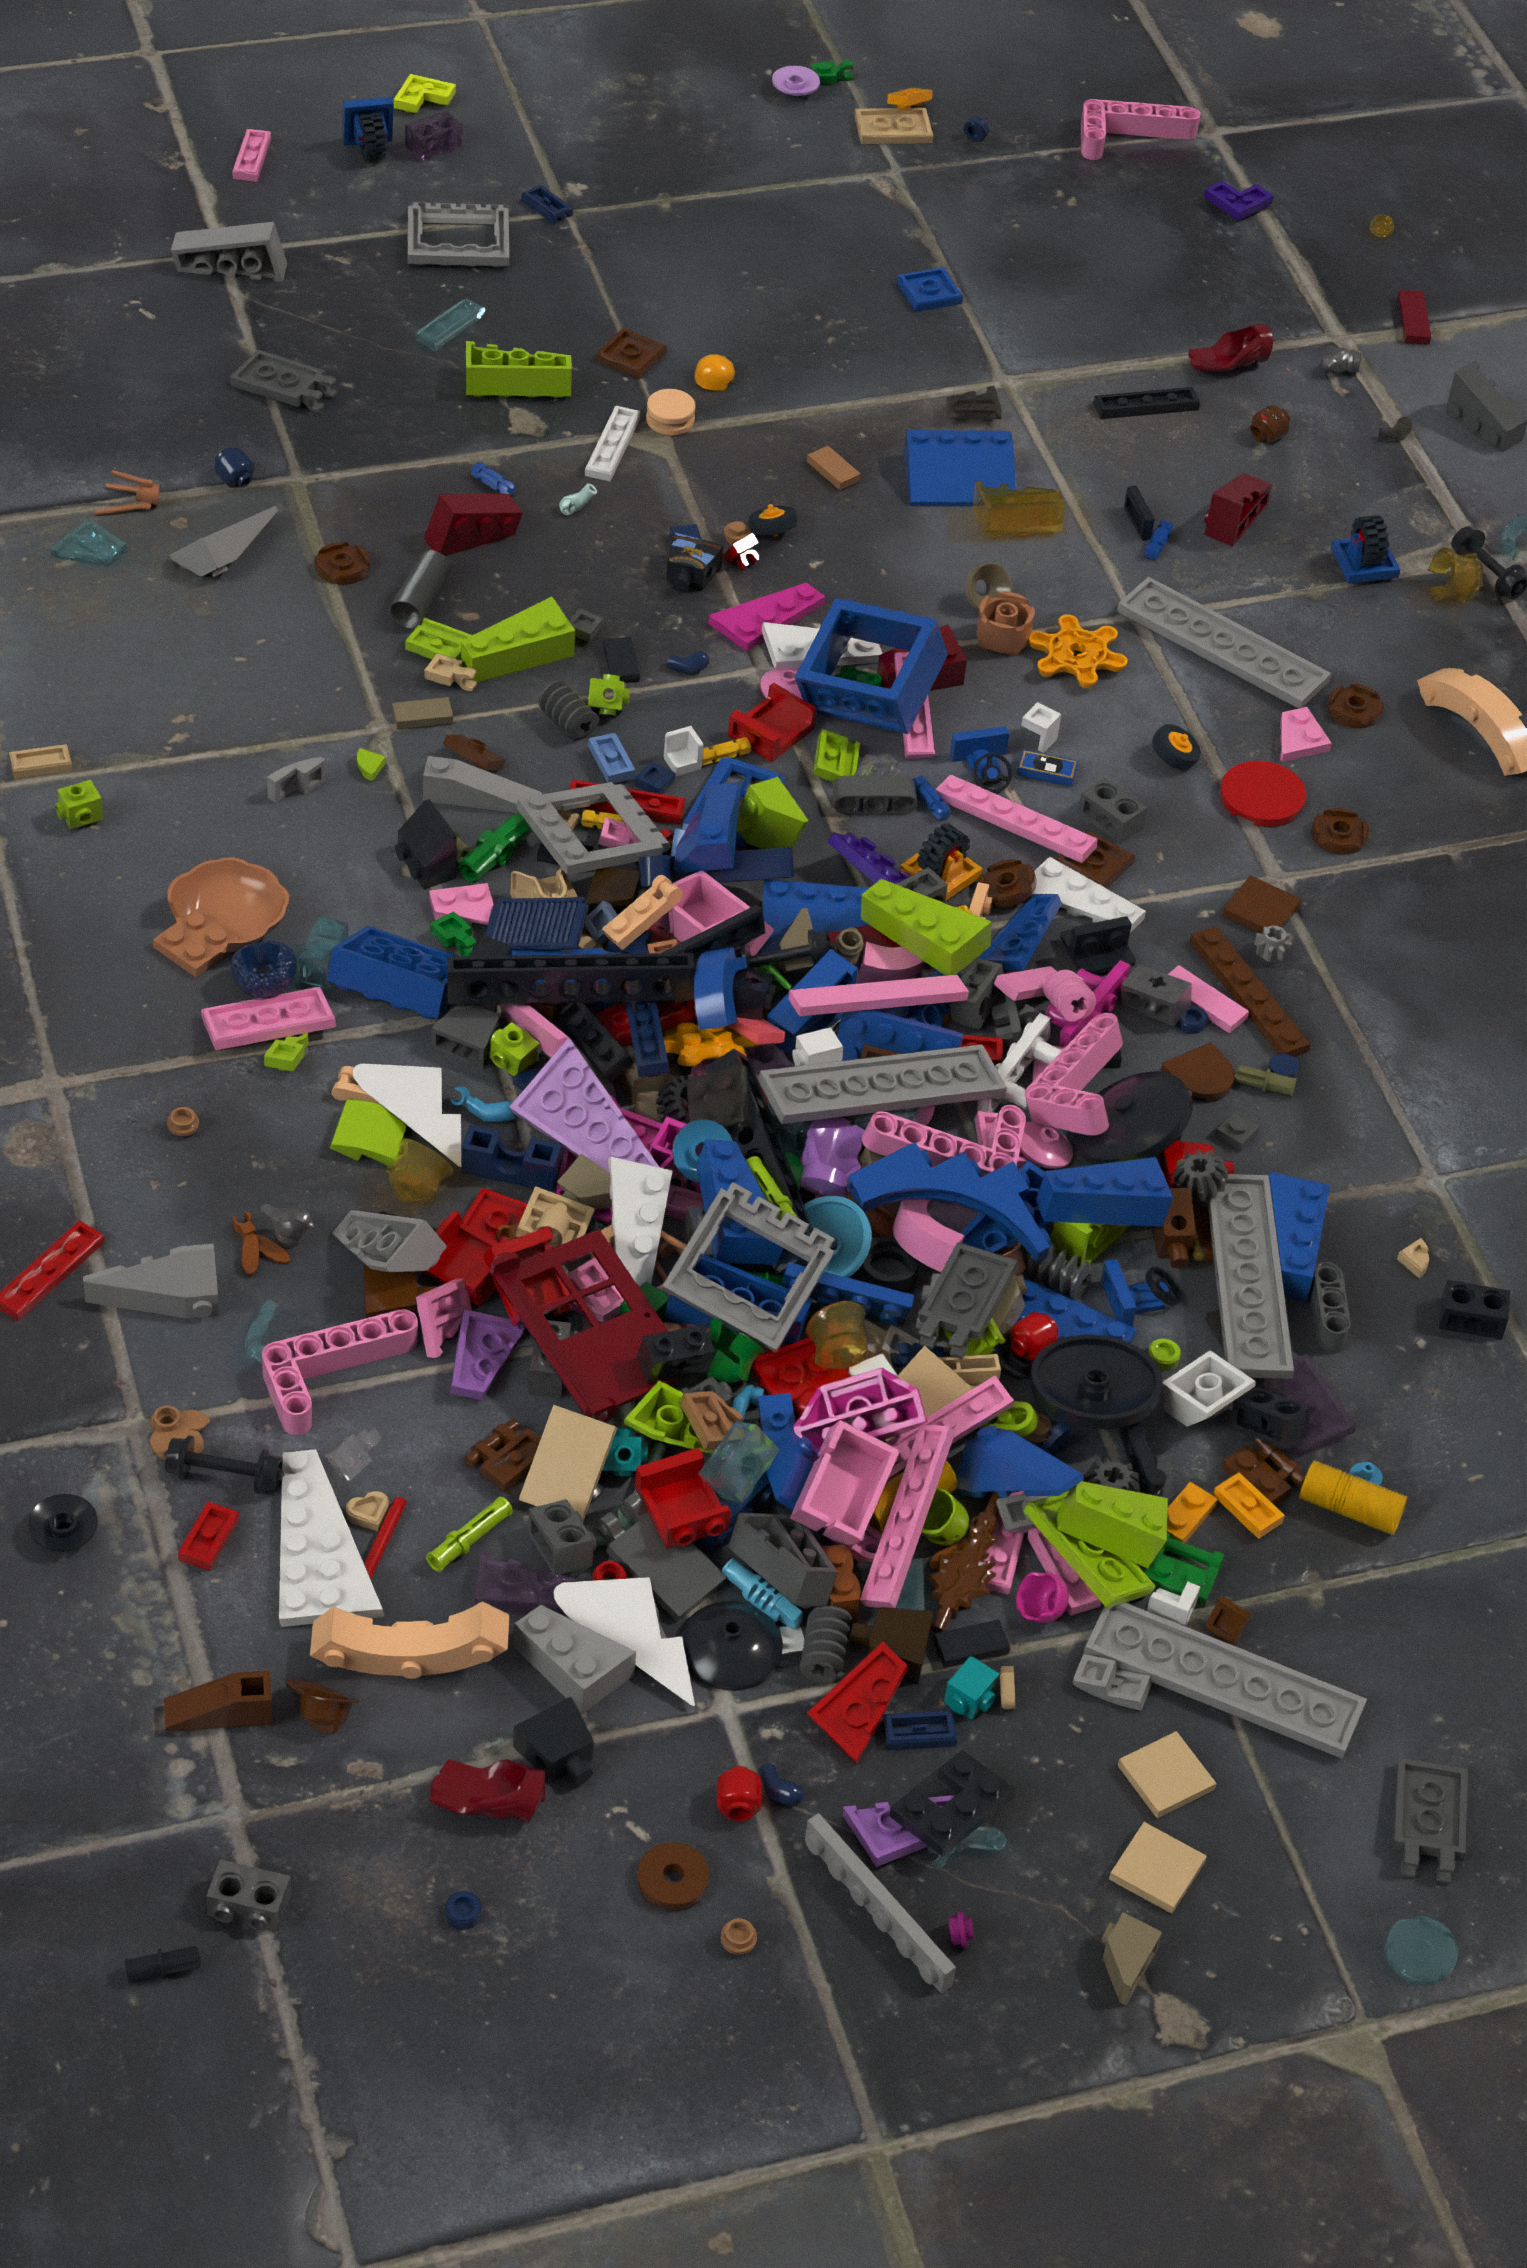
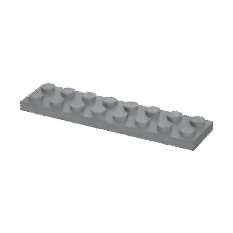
M1149 576L1118 603L1117 612L1298 709L1305 706L1330 682V672Z
M983 1045L762 1070L758 1077V1081L781 1124L1003 1097L1007 1090V1086Z
M1228 1174L1227 1182H1225V1191L1217 1192L1216 1199L1210 1196L1207 1197L1225 1361L1250 1378L1292 1379L1294 1367L1269 1175Z
M1122 1603L1110 1608L1104 1606L1084 1649L1085 1655L1116 1660L1117 1668L1120 1670L1150 1675L1151 1682L1341 1759H1343L1367 1701L1364 1697L1128 1603Z

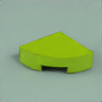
M359 748L357 752V765L362 775L373 782L385 766L386 757Z

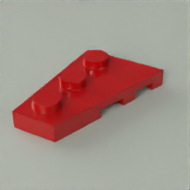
M882 1642L807 1712L808 1717L857 1764L908 1670L907 1664Z

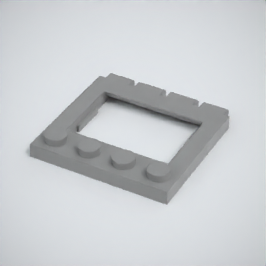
M413 202V206H408V264L419 266L426 264H440L442 266L466 265L468 267L477 265L492 267L509 266L508 208H503V205L486 204V208H482L481 204H461V207H456V203H436V206H431V203ZM422 223L494 225V241H496V245L480 247L477 244L454 246L451 243H440L439 245L431 246L420 241L422 239Z
M603 783L549 794L533 795L518 799L517 810L566 875L637 862L639 857L662 855L671 847L623 784ZM608 801L639 842L588 852L557 810L565 811Z
M732 1182L727 1191L721 1188L664 1282L662 1290L710 1317L723 1322V1324L735 1331L743 1333L753 1341L776 1353L834 1256L835 1251L830 1248L835 1238L817 1228L813 1229L810 1236L805 1235L810 1224L788 1212L785 1213L781 1221L776 1219L781 1208L759 1196L753 1205L749 1204L748 1202L753 1193ZM725 1216L809 1262L804 1272H800L784 1299L785 1304L777 1317L693 1270L701 1255L705 1254L720 1228L719 1225Z

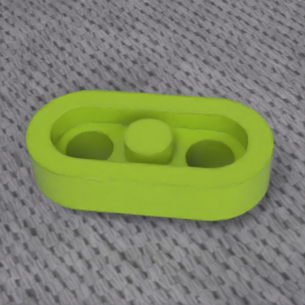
M1014 1401L1013 1407L978 1428L995 1426L996 1428L1009 1430L1020 1437H1024L1035 1430L1039 1422V1416L1029 1403Z

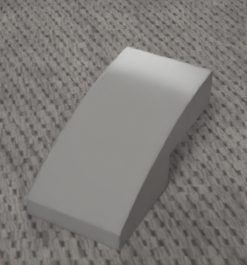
M317 757L302 760L283 767L267 776L268 798L277 803L295 790L306 795L326 781L325 759Z
M858 1316L851 1326L844 1345L870 1358L883 1354L889 1364H892L890 1354H899L898 1343L906 1342L913 1345L915 1342L919 1343V1340L893 1325L885 1331Z
M1026 1494L997 1499L996 1504L1006 1531L1010 1533H1028L1029 1529L1036 1528V1525L1023 1510L1028 1502L1049 1496L1029 1497Z
M1085 1654L1081 1658L1073 1679L1074 1686L1093 1696L1142 1711L1152 1685L1150 1675L1117 1669L1116 1660Z

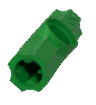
M520 813L511 815L494 831L487 829L480 835L476 847L458 862V870L467 881L471 883L475 880L478 881L496 864L500 866L505 865L512 857L514 848L532 833V828Z

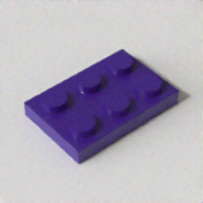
M833 832L827 841L874 883L884 879L897 884L912 876L904 870H898L894 866L896 862L888 855L880 854L876 851V844L866 837L858 839L850 833L842 835Z

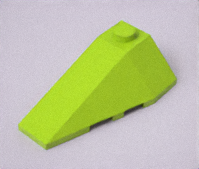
M661 1381L655 1384L624 1419V1424L652 1439L690 1449L699 1448L701 1452L752 1465L758 1463L761 1455L773 1443L772 1440L765 1437L762 1446L705 1451L680 1405L683 1393Z

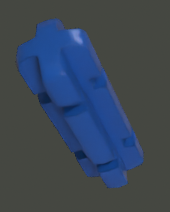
M477 462L471 467V474L500 494L508 493L510 496L515 494L516 485L506 480L505 477L493 469L488 468L484 463Z
M1163 519L1158 523L1145 548L1144 555L1146 558L1156 560L1159 557L1160 551H1162L1172 532L1173 524L1171 521L1167 522Z
M921 775L913 778L916 794L936 819L942 821L949 818L951 809L927 779Z

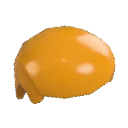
M710 354L704 356L696 366L695 382L704 389L723 391L727 388L729 382H733L735 375L734 365L722 355Z

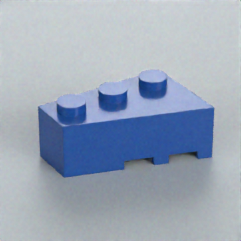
M830 949L792 990L856 984L858 968ZM788 993L775 1008L770 1010L765 1020L785 1032L784 1042L776 1045L792 1056L793 1050L796 1049V1036L829 1028L841 1019L842 1013L799 1016L788 1000Z

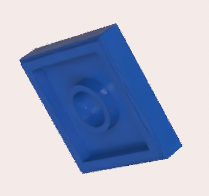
M944 267L897 275V284L915 312L958 305L963 302V295Z

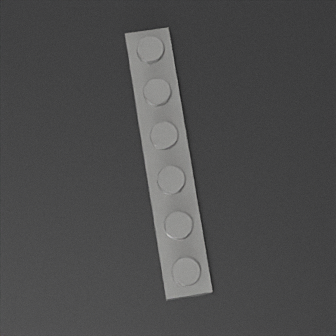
M819 1813L808 1819L805 1835L808 1849L814 1855H819L823 1859L831 1875L837 1881L841 1880L850 1890L853 1900L859 1906H864L873 1916L876 1926L882 1932H887L891 1936L901 1955L905 1958H910L919 1968L920 1975L926 1983L933 1984L940 1993L952 1987L956 1970L954 1964Z

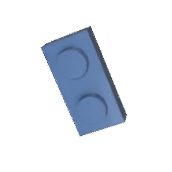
M616 733L588 739V748L607 783H616L635 778V768Z

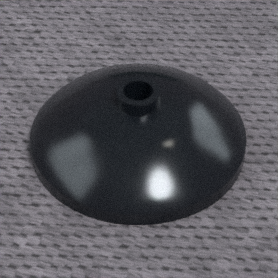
M722 1601L704 1606L689 1617L680 1634V1637L682 1636L689 1673L703 1684L720 1690L739 1691L763 1683L775 1672L782 1657L783 1641L776 1623L757 1607L743 1602Z

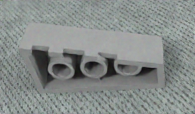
M274 222L176 232L171 248L178 272L211 275L212 272L225 274L226 277H235L237 274L250 276V279L261 280L262 277L273 278L275 282H283L287 267V261Z

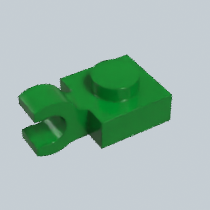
M844 60L838 66H835V62L822 61L811 63V70L819 76L820 85L837 84V80H853L852 72H845L847 69H853L851 60Z
M454 911L430 923V933L447 948L456 945L461 956H469L473 951L471 947L477 945L476 940L472 937V927Z

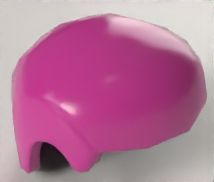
M1048 1571L1045 1573H1029L1018 1588L1016 1595L1017 1610L1022 1617L1034 1622L1045 1624L1056 1621L1066 1610L1069 1599L1067 1584L1058 1575Z

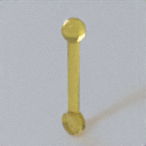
M1193 1210V1213H1194V1221H1195V1220H1196L1197 1213H1196L1195 1210ZM1196 1229L1193 1257L1196 1261L1200 1262L1205 1259L1206 1253L1201 1249Z

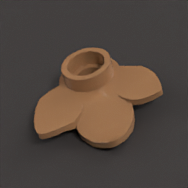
M161 1406L156 1409L150 1419V1426L153 1431L150 1437L151 1449L158 1458L166 1460L163 1453L168 1450L171 1439H186L188 1435L194 1437L195 1442L194 1452L202 1454L204 1441L199 1431L205 1429L211 1423V1420L197 1410L191 1409L179 1412L173 1406Z

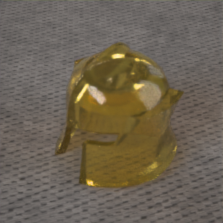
M1442 547L1438 550L1429 565L1428 571L1446 575L1451 565V573L1446 586H1436L1428 589L1430 596L1435 600L1453 597L1465 603L1468 602L1477 590L1483 586V565L1476 560L1478 554L1473 552L1456 554L1447 547Z
M410 1139L400 1140L396 1160L385 1169L389 1174L390 1185L396 1193V1199L404 1203L434 1202L437 1199L440 1184L454 1173L451 1165L438 1153Z
M851 1301L833 1303L818 1311L811 1318L807 1325L806 1333L816 1347V1365L830 1369H844L861 1363L867 1357L868 1345L863 1331L866 1311L860 1304Z

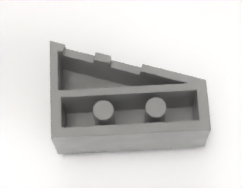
M542 1605L514 1623L513 1647L564 1697H571L582 1714L635 1675L636 1651Z

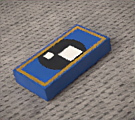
M1023 749L1017 775L1073 786L1078 760Z

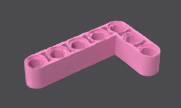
M1098 99L1086 100L1083 105L1081 118V154L1090 160L1100 159L1103 155L1106 133L1185 140L1194 139L1197 136L1201 113L1196 108Z
M1103 1013L1095 1016L1027 1087L1025 1098L1030 1118L1034 1123L1085 1135H1099L1108 1129L1109 1121L1103 1098L1098 1094L1081 1090L1123 1045L1116 1015Z
M1005 1105L1002 1107L989 1130L987 1144L983 1146L881 1111L873 1114L862 1135V1142L868 1150L884 1156H888L916 1142L920 1151L924 1149L928 1153L932 1161V1167L965 1152L969 1160L974 1159L978 1164L981 1178L1013 1161L1017 1166L1026 1116L1017 1106Z
M405 1309L267 1344L262 1351L263 1379L284 1430L291 1435H303L311 1429L312 1402L303 1379L412 1351L418 1343V1318L415 1313Z

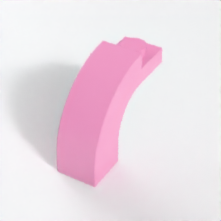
M866 942L862 949L861 960L856 965L858 968L856 983L916 978L926 962L902 946L890 948Z
M935 1200L901 1201L893 1224L895 1239L912 1257L942 1272L957 1242L962 1243L965 1235L941 1225L930 1216Z

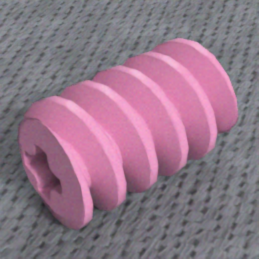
M1066 969L1051 973L1045 977L1043 992L1066 1020L1076 1022L1088 1017L1093 1012L1096 1005L1094 992L1090 990L1075 972Z

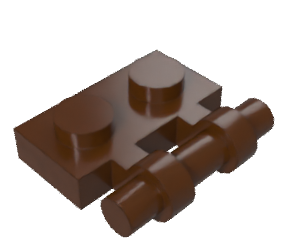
M511 1419L505 1425L499 1424L492 1430L490 1437L485 1441L475 1443L471 1447V1452L464 1456V1461L469 1467L482 1462L480 1474L503 1492H506L528 1474L541 1440L529 1428H526L517 1435L516 1432L520 1430V1426L514 1419ZM498 1446H504L498 1452L495 1451Z
M1255 1439L1254 1444L1260 1449L1259 1452L1256 1453L1246 1445L1225 1458L1221 1468L1230 1477L1240 1472L1275 1506L1290 1496L1292 1487L1288 1482L1293 1480L1301 1487L1306 1475L1301 1471L1302 1466L1294 1459L1290 1460L1281 1452V1448ZM1273 1461L1281 1470L1275 1472L1267 1463Z

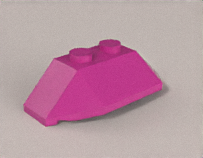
M881 1367L819 1386L793 1429L795 1435L800 1438L803 1436L808 1438L815 1448L820 1450L828 1430L839 1420L880 1441L905 1434L928 1422L919 1389Z

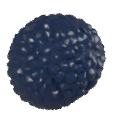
M271 940L240 948L233 955L231 962L232 976L235 982H237L238 987L246 994L262 999L277 996L283 990H286L294 980L297 968V960L293 949L284 943Z

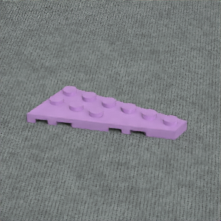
M570 1038L565 1041L509 1107L515 1115L556 1143L562 1144L563 1148L576 1157L583 1154L609 1173L608 1159L610 1157L659 1167Z

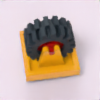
M945 823L941 824L940 828H935L934 834L930 833L927 836L929 838L928 841L923 842L922 846L924 848L900 865V870H904L912 876L928 867L948 884L945 902L979 879L983 870L982 867L966 857L967 853L965 851L970 849V845H968L970 839L968 836L949 823L947 825Z

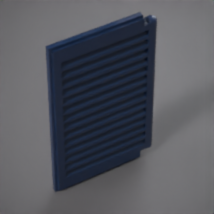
M584 897L499 899L498 905H493L485 935L512 946V950H577L588 904L585 903Z

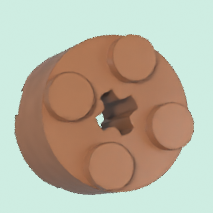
M998 592L996 597L990 598L989 595L982 600L976 630L979 647L985 650L990 649L995 652L1006 653L1009 656H1018L1021 650L1028 646V639L1033 628L1035 609L1033 606L1031 608L1028 605V600L1024 596L1013 592Z

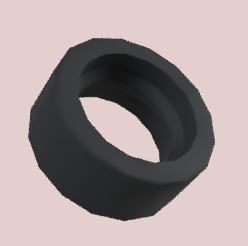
M894 1236L873 1238L868 1255L858 1269V1277L862 1282L907 1293L913 1289L918 1280L920 1261L908 1254L899 1245ZM880 1258H893L901 1261L907 1267V1270L897 1275H885L877 1272L871 1267L870 1263Z

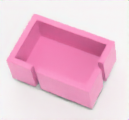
M701 870L672 883V885H677L683 891L682 900L656 922L669 933L674 932V937L683 942L750 907Z
M839 1420L828 1430L817 1455L820 1458L814 1462L790 1518L816 1532L823 1527L825 1528L824 1536L851 1548L862 1539L900 1450Z

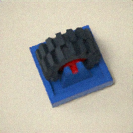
M392 97L343 101L344 146H360L364 160L383 159L386 156L385 143L392 141L394 103Z
M1380 515L1355 518V523L1352 524L1354 530H1351L1352 538L1332 541L1331 550L1348 583L1399 578L1401 569L1389 548L1387 538L1389 535L1388 532L1386 533L1387 526Z

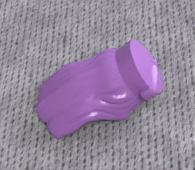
M843 1117L812 1120L807 1131L806 1145L802 1155L804 1171L799 1181L801 1187L818 1196H840L845 1198L849 1192L847 1188L848 1175L861 1168L857 1157L862 1149V1135L865 1130L857 1125L851 1126L850 1121Z

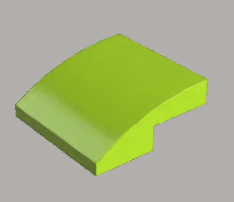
M347 1099L329 1148L357 1161L363 1154L391 1167L396 1160L407 1124L381 1104Z

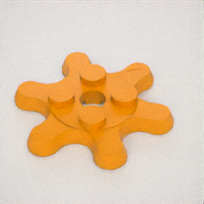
M1062 615L1058 619L1059 632L1048 634L1038 630L1032 631L1028 639L1033 649L1048 654L1047 657L1040 659L1037 664L1041 676L1052 677L1060 672L1073 674L1077 678L1078 684L1085 689L1092 688L1097 682L1098 675L1095 671L1106 669L1113 672H1121L1128 663L1126 656L1112 652L1107 648L1108 645H1111L1117 639L1118 631L1114 627L1102 626L1095 631L1084 630L1080 627L1078 619L1073 615ZM1074 651L1082 652L1074 656Z
M688 1022L680 1023L676 1027L664 1031L663 1037L666 1053L679 1054L678 1064L682 1066H695L704 1059L719 1058L732 1049H736L746 1056L743 1047L757 1046V1044L727 1026L699 1030L698 1025Z

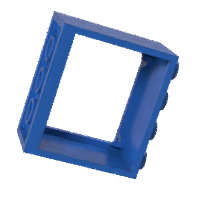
M835 598L795 675V680L803 700L814 706L818 714L908 734L948 653L938 622L931 617H920L904 611H893L877 605L870 606L857 603L854 600ZM850 638L910 651L891 689L831 676Z

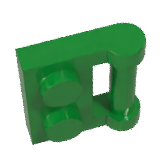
M1167 1533V1541L1150 1566L1145 1569L1144 1573L1156 1586L1154 1589L1161 1588L1181 1596L1187 1582L1200 1586L1196 1604L1205 1607L1225 1554L1216 1550L1214 1553L1183 1543L1170 1538L1171 1534ZM1169 1551L1208 1565L1209 1568L1205 1570L1166 1556L1164 1553Z

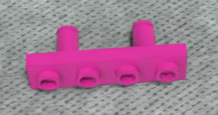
M1120 960L1104 978L1085 971V969H1080L1077 972L1079 978L1094 992L1096 997L1095 1008L1088 1017L1076 1022H1069L1052 1003L1047 1007L1044 1015L1050 1017V1023L1062 1028L1060 1030V1047H1066L1095 1016L1111 1012L1114 1009L1117 1000L1121 996V984L1130 975V964Z

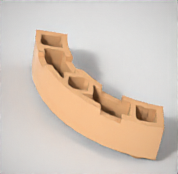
M1456 668L1440 669L1417 680L1420 694L1426 706H1440L1454 711L1478 730L1495 754L1504 776L1527 771V729L1519 719V716L1522 715L1521 712L1501 690L1479 675L1470 676L1464 673V670Z
M482 1601L463 1612L449 1616V1622L433 1625V1623L427 1620L413 1622L397 1621L392 1627L373 1625L372 1618L359 1616L334 1606L313 1621L310 1656L330 1667H340L375 1675H393L416 1679L425 1675L449 1673L488 1662L508 1650L509 1614Z

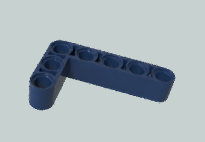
M792 847L735 851L734 868L704 872L718 883L795 877ZM656 855L639 857L641 887L643 888L652 887L653 880L659 875H665L674 883L696 872L675 873V856Z

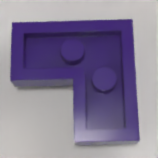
M1224 181L1205 188L1204 197L1237 221L1271 205L1274 198L1272 194L1257 184L1238 192Z

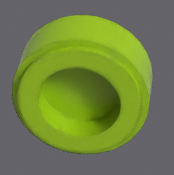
M1162 1338L1150 1344L1148 1355L1156 1362L1160 1370L1168 1371L1174 1369L1179 1364L1181 1350L1174 1341Z

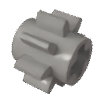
M1279 926L1264 927L1262 934H1256L1254 945L1257 946L1256 954H1260L1268 962L1282 961L1284 954H1290L1291 951L1290 933H1286Z

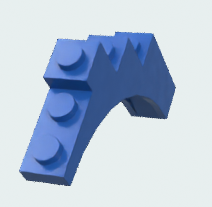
M916 1142L848 1175L847 1188L857 1205L864 1212L884 1204L904 1200H939L960 1204L983 1213L1005 1227L1022 1243L1036 1263L1048 1257L1049 1245H1051L1049 1235L1043 1227L1038 1228L1033 1219L1035 1218V1213L1029 1202H1023V1200L1027 1199L1030 1180L1022 1168H1017L1014 1161L980 1178L981 1171L974 1159L969 1160L965 1152L932 1167V1161L926 1150L920 1151Z

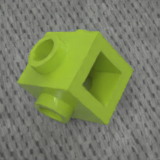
M603 674V679L591 678L588 706L599 709V714L616 716V711H623V705H629L630 689L625 688L626 683L620 681V676ZM607 691H614L612 699H605Z
M91 780L57 789L58 802L55 803L56 813L60 820H65L69 829L103 820L102 798Z
M513 1022L503 1030L498 1029L489 1041L491 1044L489 1058L497 1067L503 1068L512 1076L526 1071L537 1061L540 1043L528 1031L519 1028Z

